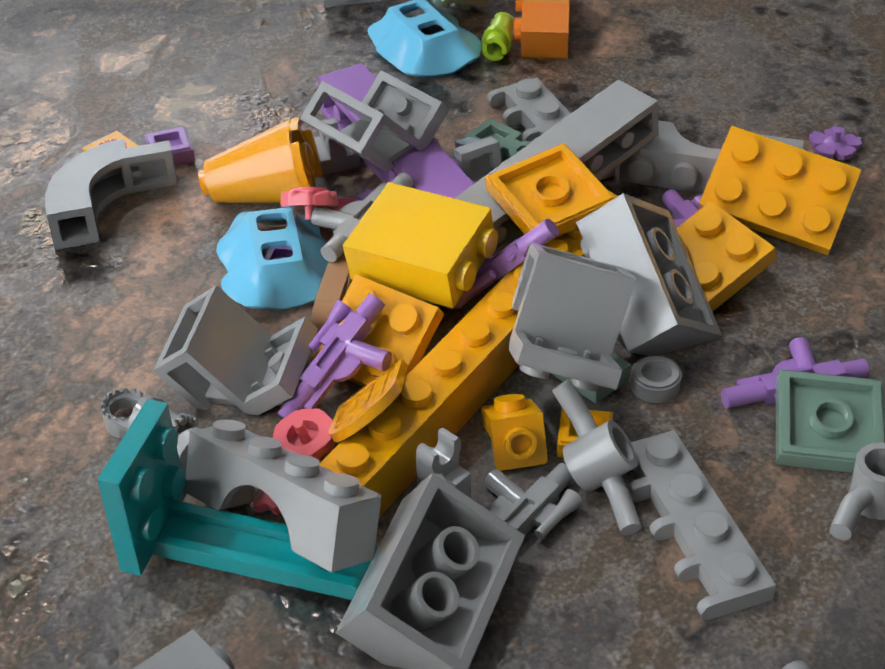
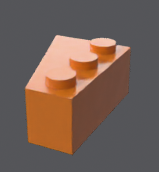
M516 0V11L522 12V18H514V41H521V57L568 58L571 0Z

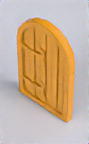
M403 358L338 406L328 430V434L335 443L343 441L365 427L398 397L403 388L408 370V365Z

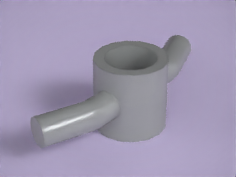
M568 379L552 389L553 394L569 417L579 437L563 447L562 452L566 466L573 479L584 491L590 493L603 486L613 509L620 533L624 536L633 535L639 532L642 526L622 475L637 467L638 460L635 450L625 432L616 422L610 420L597 427L586 404L571 380Z
M885 443L868 444L857 453L849 492L841 501L830 526V533L839 540L850 539L860 515L870 519H885Z

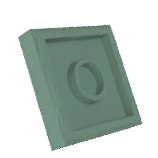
M778 370L776 377V465L853 473L857 453L862 447L871 443H885L883 380Z

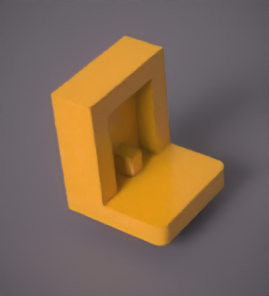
M508 394L494 398V404L481 406L483 427L491 437L494 465L498 470L503 471L547 463L543 412L531 399H525V396L521 394Z

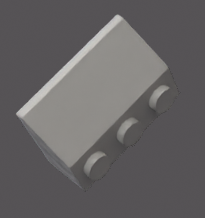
M623 193L576 222L583 238L580 241V245L586 258L623 267L637 279L617 337L621 345L628 352L645 356H657L709 342L722 336L669 210Z
M432 473L402 499L336 634L383 665L404 669H468L525 535Z

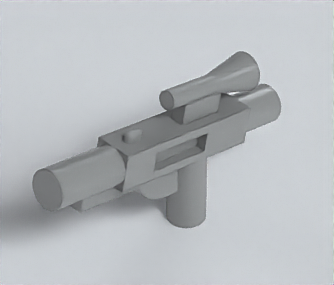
M403 172L391 181V183L410 188L413 186L412 178ZM382 182L363 201L351 202L339 211L321 207L313 209L311 223L313 225L335 229L333 231L334 236L321 248V254L324 259L329 262H335L344 253L342 245L387 185L386 183Z
M559 463L546 477L541 476L526 492L498 469L491 471L484 481L485 487L498 497L491 505L490 512L524 535L536 525L538 528L534 533L539 539H543L562 518L583 505L581 496L571 489L566 490L559 504L555 505L559 500V494L573 480L571 473L564 463Z

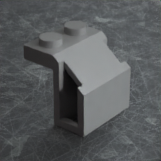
M380 70L362 102L321 81L300 119L329 139L389 172L396 167L391 162L413 148L421 151L429 145L450 108L432 96ZM327 96H329L361 119L338 131L315 118Z
M531 242L512 302V309L517 310L518 315L510 337L509 351L516 363L520 365L519 369L528 375L541 379H549L551 373L568 377L574 386L587 391L597 392L599 386L616 390L623 370L611 355L637 279L623 267Z
M216 285L184 305L153 371L196 409L209 410L211 404L215 403L237 406L248 415H260L277 405L282 407L288 399L293 397L296 388L299 386L298 382L304 366L313 355V351L308 345L317 335L318 328L309 319L303 317L271 335Z

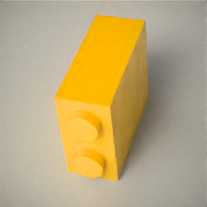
M388 182L342 246L351 280L357 274L414 298L454 308L464 291H469L472 288L477 271L484 260L494 254L498 243V232L493 226L490 207Z

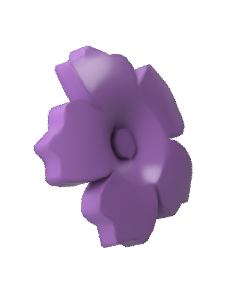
M834 125L830 129H825L824 134L813 131L812 134H809V141L814 149L813 153L830 159L835 157L843 161L852 159L856 155V151L862 147L861 137H855L853 134L844 136V128Z

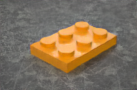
M731 125L700 199L698 210L712 201L750 229L828 256L862 169Z

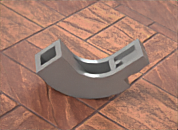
M120 139L86 150L65 163L54 174L45 192L46 216L55 250L100 242L97 229L98 215L106 205L115 199L136 192L178 185L170 142L163 141L126 148L124 139Z

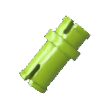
M506 12L495 14V18L491 20V26L485 30L482 36V53L491 61L501 60L503 55L510 51L513 44L514 18Z

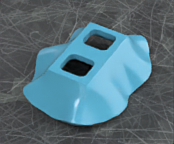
M412 0L390 7L381 20L368 27V34L380 56L406 75L422 78L450 75L476 61L480 56L481 41L479 38L459 27L457 18L452 14L437 8L427 0ZM419 8L426 12L412 18L405 17L407 13ZM432 25H440L444 31L425 35L420 29Z
M278 208L241 212L236 216L227 233L217 244V254L228 272L222 278V289L234 301L251 309L282 311L313 303L329 262L321 254V248L328 241L321 236L319 226L313 225L311 220H305V215L298 214L294 209ZM257 223L268 226H288L279 230L260 231L257 228ZM290 246L293 251V255L288 258L266 260L262 257V250L266 248Z

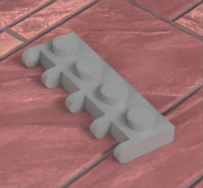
M537 77L523 79L515 84L494 89L487 95V101L492 107L505 105L508 108L503 114V120L509 126L522 124L526 130L522 134V141L532 142L562 121L567 115L571 114ZM616 167L599 180L615 176Z
M675 430L631 442L638 460L637 467L632 470L638 479L632 481L627 488L634 502L651 499L661 518L653 521L649 528L653 537L657 541L674 537L686 558L681 559L674 566V572L679 580L685 582L699 578L709 596L703 598L697 604V610L704 620H711L774 600L775 582Z

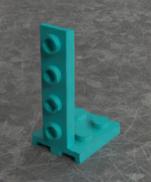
M150 399L146 400L97 479L121 572L141 576L152 555L335 597L353 599L372 560L330 572L292 551L286 524L183 502L186 497L184 492L186 472L180 465L177 450L178 432L173 428L168 403ZM375 545L374 555H375V553H376V551H377V549H378V547H377L376 545Z

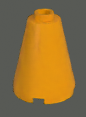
M300 116L291 118L205 160L203 170H200L198 173L202 193L205 196L210 195L215 203L281 204V193L291 191V188L316 187L315 177L323 176L311 129H301L304 121L300 119Z

